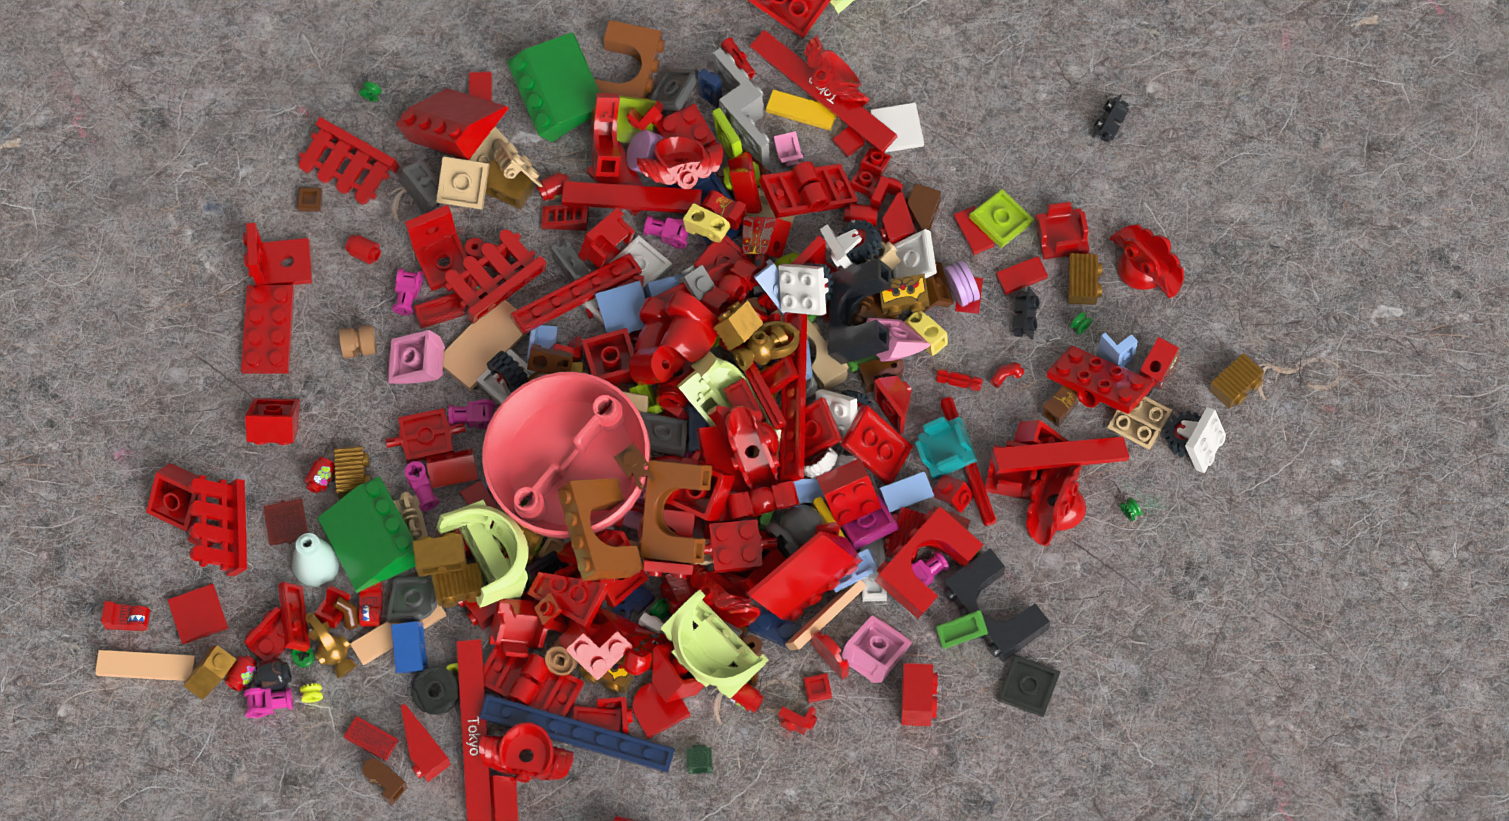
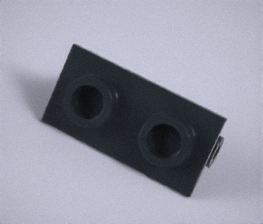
M1121 94L1114 99L1110 98L1103 107L1105 112L1095 122L1093 126L1095 131L1091 137L1094 138L1097 135H1101V139L1107 143L1114 139L1120 126L1113 121L1115 120L1121 124L1129 111V104L1125 101H1119L1122 97Z
M1030 287L1027 288V292L1019 291L1015 297L1014 312L1022 313V315L1013 316L1012 332H1014L1015 337H1022L1023 334H1027L1032 340L1034 338V331L1037 330L1036 311L1039 309L1040 301L1039 297Z

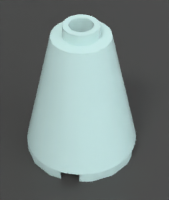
M312 533L301 535L296 541L292 558L294 575L301 583L312 587H318L321 584L332 581L340 567V561L332 546Z

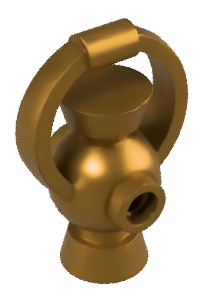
M773 321L765 323L754 332L748 340L746 348L733 350V357L743 371H746L753 364V361L758 365H765L770 359L786 357L794 352L799 344V330L786 322ZM786 333L794 338L790 344Z
M308 613L306 615V622L310 625L312 631L307 636L313 641L317 640L319 642L318 652L314 655L322 666L325 664L335 665L334 671L337 679L344 677L358 666L351 659H346L347 649L351 647L343 635L340 637L331 636L329 634L330 627L328 622L321 624L313 613Z

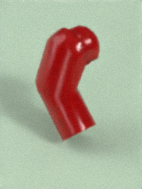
M1017 362L1002 365L989 382L994 387L999 388L1008 376L1013 375L1014 378L1022 377L1024 369Z

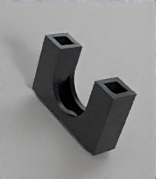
M879 258L832 273L833 277L831 280L833 285L830 288L833 290L829 304L830 322L828 325L829 344L827 350L828 355L841 365L889 351V329L878 320L851 326L852 313L861 300L870 295L891 289L892 269Z
M990 548L944 580L943 593L949 602L952 603L954 601L959 607L958 612L961 617L975 611H980L977 604L978 595L983 589L1004 575L1005 565ZM1035 603L1008 621H995L982 613L988 634L978 638L984 639L987 642L988 650L993 657H999L1004 662L1049 630L1050 621Z

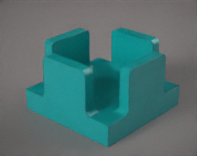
M960 416L950 421L945 417L933 420L922 426L925 432L917 435L919 440L915 441L919 455L922 462L928 466L933 479H938L943 474L947 475L978 461L964 421Z

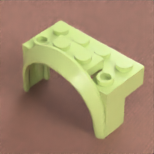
M484 500L440 515L437 524L439 533L443 534L459 528L489 585L481 588V596L476 597L479 607L481 608L504 598L520 600L528 579L525 571L528 560V545L524 533L518 524L504 512L486 506ZM494 521L493 527L491 529V522ZM500 542L504 545L509 559L504 558Z

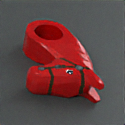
M601 608L598 609L589 628L579 624L593 636L609 620L626 635L633 646L625 654L623 663L624 670L632 675H641L645 671L653 669V648L657 645L672 642L665 634L649 631L619 614ZM567 617L566 623L568 625V628L565 629L563 633H565L576 621Z

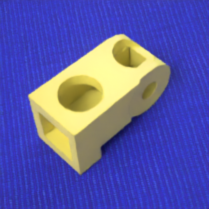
M694 203L683 218L686 232L693 235L697 233L704 237L706 236L717 243L722 241L730 229V224L726 219Z
M915 312L904 321L905 324L930 343L926 351L932 357L948 344L947 332L924 312Z

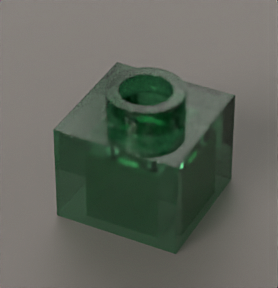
M699 744L692 746V748H687L688 775L713 773L711 747Z

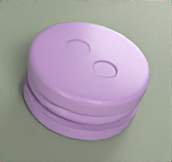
M641 130L636 133L627 150L626 160L628 167L643 174L637 165V158L657 160L654 147L658 141L664 138L649 130Z
M963 260L956 262L952 266L945 267L944 272L948 285L960 306L963 307L972 301L979 300L980 294L970 269Z

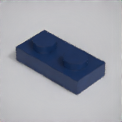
M703 68L698 74L699 96L718 108L719 99L722 98L721 79L716 73L708 72Z
M758 608L760 609V615L754 622L750 623L748 631L788 649L785 643L802 626L788 620H783L775 614Z

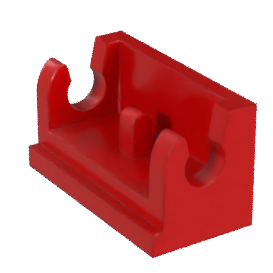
M473 448L426 457L431 488L478 479Z

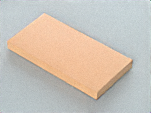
M505 300L476 323L471 324L444 351L443 369L471 391L477 385V379L488 369L487 362L501 350L507 352L509 349L512 350L529 333L527 332L522 335L510 318V313L517 309Z

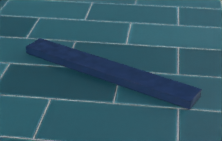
M486 694L479 716L481 720L509 728L520 723L532 722L541 726L548 733L551 740L664 773L669 772L675 748Z

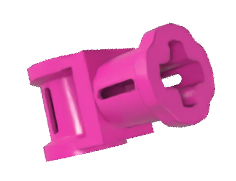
M651 215L647 217L644 227L645 236L649 234L661 237L663 243L669 244L672 247L678 249L686 248L688 232H686L683 219L667 217L665 222L653 219Z
M399 268L395 287L397 300L396 304L392 307L393 312L403 316L412 315L413 299H418V294L421 291L423 271L414 273Z
M481 399L468 401V406L454 407L453 404H449V423L454 425V423L464 422L468 423L469 427L486 429L493 417V409L496 407V403L493 400Z
M417 461L409 463L405 467L404 472L408 485L413 488L420 502L419 509L421 511H428L435 508L440 503V500L434 496L425 466Z
M936 551L932 558L926 562L919 560L912 564L915 575L928 586L934 582V576L942 570L947 571L949 565L943 555Z
M251 688L244 691V697L247 700L245 716L248 718H260L274 714V709H293L291 688L279 692H271L270 689Z

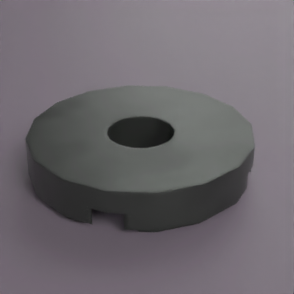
M432 666L424 669L415 679L416 682L412 694L414 702L420 710L431 715H442L448 713L456 706L460 698L459 680L452 671L444 667ZM439 684L441 693L439 696L433 697L431 693L432 687Z

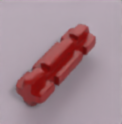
M939 369L936 376L938 383L945 384L949 382V385L965 389L971 387L970 390L980 391L983 382L980 377L973 376V378H970V375L953 371L948 373V370Z

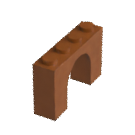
M609 20L603 39L605 50L632 56L639 61L642 67L634 79L625 83H612L595 79L600 93H614L620 96L647 99V93L652 92L654 85L653 73H657L659 69V53H663L665 48V40H662V31Z
M649 460L648 471L652 473L656 480L651 482L649 477H647V487L643 495L645 510L641 518L643 532L639 542L640 557L693 564L703 563L706 539L675 534L667 526L663 512L667 498L677 489L710 490L712 466Z
M618 478L570 480L557 490L565 516V523L571 537V544L578 562V569L583 581L629 578L643 569L637 546L612 547L606 545L597 538L591 528V511L612 510L624 501Z

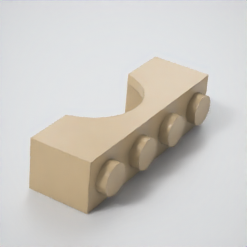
M779 309L774 311L781 315V322H783V313ZM807 320V340L816 354V359L812 364V375L820 389L829 391L847 379L848 365L847 363L841 365L828 355L827 346L829 340L823 339L820 335L821 330L815 322L811 323Z

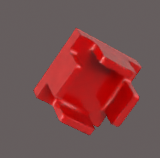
M1071 202L1050 204L1048 205L1047 213L1035 215L1043 260L1067 257L1071 253H1089V231L1085 211H1082L1081 208L1071 210Z
M618 207L586 234L578 257L583 262L589 259L600 268L610 263L621 252L615 247L622 240L626 244L631 242L635 231L623 221L624 213Z
M1009 440L1006 442V447L1029 445ZM994 445V448H1002V446ZM991 456L985 487L986 492L1032 501L1029 496V488L1032 483L1036 482L1038 470L996 473Z
M505 598L499 600L488 636L489 644L502 646L505 656L523 658L528 657L529 652L527 648H543L548 629L542 624L534 609L539 602Z

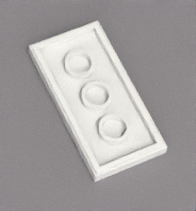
M639 235L612 260L614 261L630 253L642 269L640 276H645L643 288L648 282L659 280L672 267V263ZM596 298L581 305L589 309L594 314V317L603 323L601 313L596 309L599 308Z

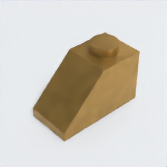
M218 645L211 646L183 684V687L203 700L224 678L237 659Z

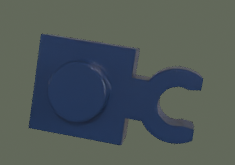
M641 584L623 600L624 604L615 606L612 612L616 614L624 612V617L630 620L633 611L639 616L655 600V596Z

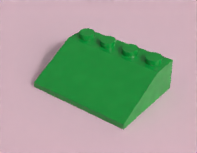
M573 32L524 49L507 60L540 137L552 143L592 117L596 93H600Z
M380 476L358 485L318 517V521L356 593L416 566L413 541L415 540Z

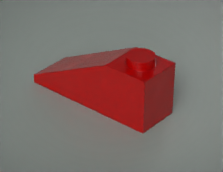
M404 703L401 705L409 755L413 764L410 768L418 779L423 777L428 783L448 768L451 763L447 755Z

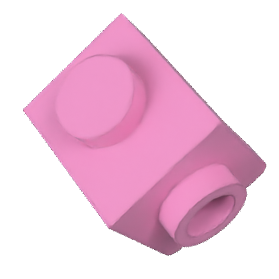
M796 131L774 136L773 140L779 163L785 162V166L799 164L798 159L803 158V154L800 151Z

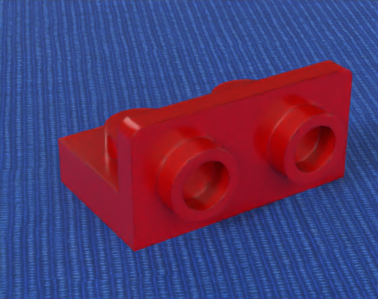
M275 607L273 611H268L263 616L259 626L252 628L245 637L244 643L247 649L262 662L276 659L286 649L281 609Z

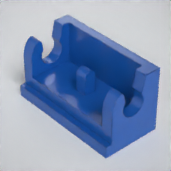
M423 622L392 624L396 673L421 672L428 668Z

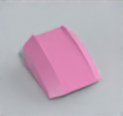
M868 318L867 322L878 320L889 329V351L876 354L880 361L902 359L930 346L929 342L902 320Z
M427 330L391 339L388 383L409 384L438 380L443 376L445 346L441 337Z
M872 615L846 643L842 657L844 660H848L851 668L868 678L871 683H881L905 654L912 641L883 620Z

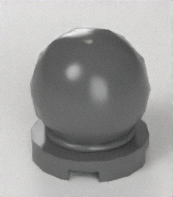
M798 505L783 513L780 517L779 525L771 522L765 527L764 531L768 532L772 538L777 539V546L784 553L783 556L788 559L814 537L817 525L825 523L824 518L815 508Z

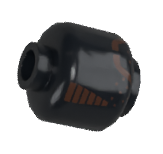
M280 658L259 663L258 672H254L256 686H261L262 689H270L271 692L285 689L288 686V681L292 680L288 663H284Z

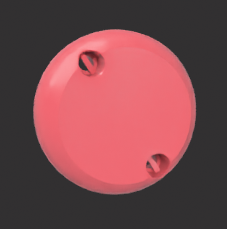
M558 372L547 374L520 386L502 402L494 413L488 425L483 444L482 462L484 475L494 499L511 519L536 534L559 539H571L565 523V516L557 490L570 480L618 478L624 501L612 510L591 511L590 524L595 534L619 521L639 499L643 489L640 490L637 486L634 475L630 478L626 476L614 456L634 443L649 464L651 456L648 431L643 418L632 401L610 382L586 373ZM610 405L609 408L601 415L600 412L606 406ZM647 476L641 478V483L644 487L647 481ZM532 497V498L527 502V504L522 508V503H523L527 498Z

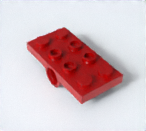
M806 161L796 165L792 171L761 175L758 180L775 218L850 207V204H857L858 202L841 164L814 167L812 162Z
M1073 345L1047 371L1048 379L1077 391V397L1084 406L1093 408L1099 402H1102L1128 415L1153 388L1152 380Z
M495 645L483 667L486 690L509 701L564 717L568 716L585 685L584 681L570 674L563 676L551 672L546 665L545 659L539 655L531 653L527 658L505 656L500 645Z

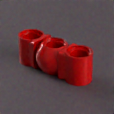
M744 258L739 259L734 267L730 269L731 274L721 278L718 288L714 286L711 291H708L701 303L716 317H719L722 313L728 311L727 308L732 304L743 300L747 290L751 291L753 287L759 284L754 276L763 269Z
M794 481L772 485V488L762 487L754 489L750 493L745 491L731 494L727 498L731 520L754 516V514L769 513L775 511L776 508L778 511L800 505Z

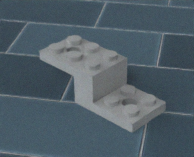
M719 48L713 52L714 73L720 77L722 84L730 91L719 99L720 109L741 140V145L763 169L770 164V141L764 132H759L756 129L755 122L763 117V92L758 85H753L749 81L747 73L742 68L739 70L735 65L733 57L729 53L725 54Z

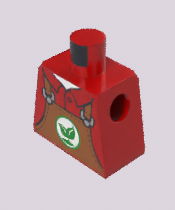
M1160 337L1157 338L1140 369L1141 376L1153 381V388L1161 389L1179 360V347ZM1153 388L1149 391V393L1147 394V396H1149V395L1151 394Z

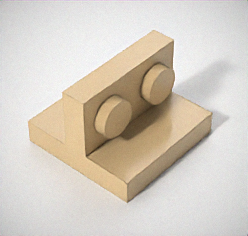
M443 157L436 202L483 209L490 164Z

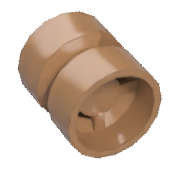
M372 324L359 326L357 330H354L353 327L339 329L340 345L344 359L357 357L358 353H361L363 356L377 354Z
M559 639L555 641L545 656L547 667L557 675L564 676L569 674L579 663L565 650Z

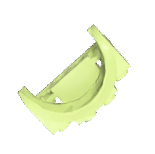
M710 351L704 358L696 361L691 366L695 371L677 385L688 401L711 427L716 425L708 416V411L715 406L732 407L723 389L744 378L766 418L764 422L773 427L744 374L730 362L715 357Z
M699 590L661 629L665 632L666 637L673 642L675 649L672 653L676 656L678 662L684 665L694 675V678L705 687L709 684L717 686V689L730 699L767 663L768 659L764 654L758 657L702 600L706 595ZM693 621L699 625L695 630H693ZM733 662H735V663L738 665V667H729V666H730Z

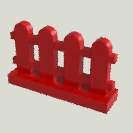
M319 117L315 125L320 131L318 134H312L313 142L305 153L301 152L298 157L301 159L299 168L305 173L311 172L314 167L320 169L317 176L322 183H329L333 177L338 180L336 188L341 194L349 193L352 188L357 190L355 199L361 205L367 204L370 199L375 200L377 197L375 191L383 179L387 181L390 177L387 172L396 173L400 165L391 156ZM335 139L338 142L337 144H334L331 142V140ZM328 147L332 152L324 164L319 162V159ZM351 149L356 151L355 155L350 153ZM345 158L351 160L343 174L337 172ZM370 160H372L373 162H375V164H374V166H373V165L369 164L368 162H369ZM365 168L370 172L363 183L359 185L356 181Z
M502 230L499 235L501 245L496 248L491 243H485L481 247L482 259L477 261L474 257L468 256L463 260V268L465 269L463 273L459 275L455 270H448L445 273V282L447 283L445 289L448 292L450 290L455 292L462 301L460 306L463 310L466 307L468 308L467 318L472 324L476 323L546 270L547 262L542 256L534 259L536 253L533 250L528 252L519 241L521 236L518 232L513 234L510 230ZM506 249L516 260L512 265L501 254ZM487 263L499 274L494 279L483 268ZM522 267L523 269L517 273L516 270ZM469 276L480 287L476 292L465 282V279ZM504 280V283L498 286V284ZM484 294L487 295V296H485L483 299H480V297L483 296Z
M205 475L197 476V478L188 483V489L191 493L198 495V500L190 503L188 510L191 515L198 517V523L189 527V534L191 537L199 539V545L191 548L189 555L192 560L199 562L201 567H205L208 564L218 565L220 570L226 571V575L235 577L247 570L245 480L235 479L226 484V480L223 479L214 482L206 480ZM206 496L219 499V505L206 502ZM207 519L219 521V527L207 525ZM207 541L219 543L220 549L207 547Z

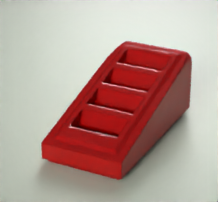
M543 206L541 228L587 231L589 207ZM549 213H554L553 222H548ZM558 214H562V221H558ZM567 214H571V220H567ZM576 214H580V219H576Z

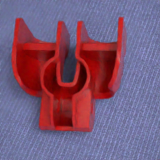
M675 292L668 303L655 297L646 298L638 313L639 319L644 326L635 345V354L629 362L631 377L640 385L664 383L682 367L686 359L688 362H695L704 358L719 335L717 330H714V327L720 322L718 317L698 299L688 293Z

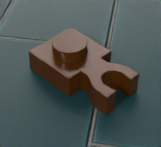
M634 443L614 456L628 478L633 475L635 476V482L640 490L644 488L641 483L642 477H649L651 482L656 480L650 471L644 469L649 464Z

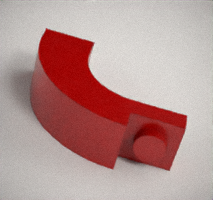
M596 93L595 106L592 109L591 154L596 176H619L621 160L617 143L619 94Z

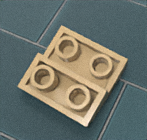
M1145 396L1129 415L1117 410L1107 429L1150 450L1172 414V410Z

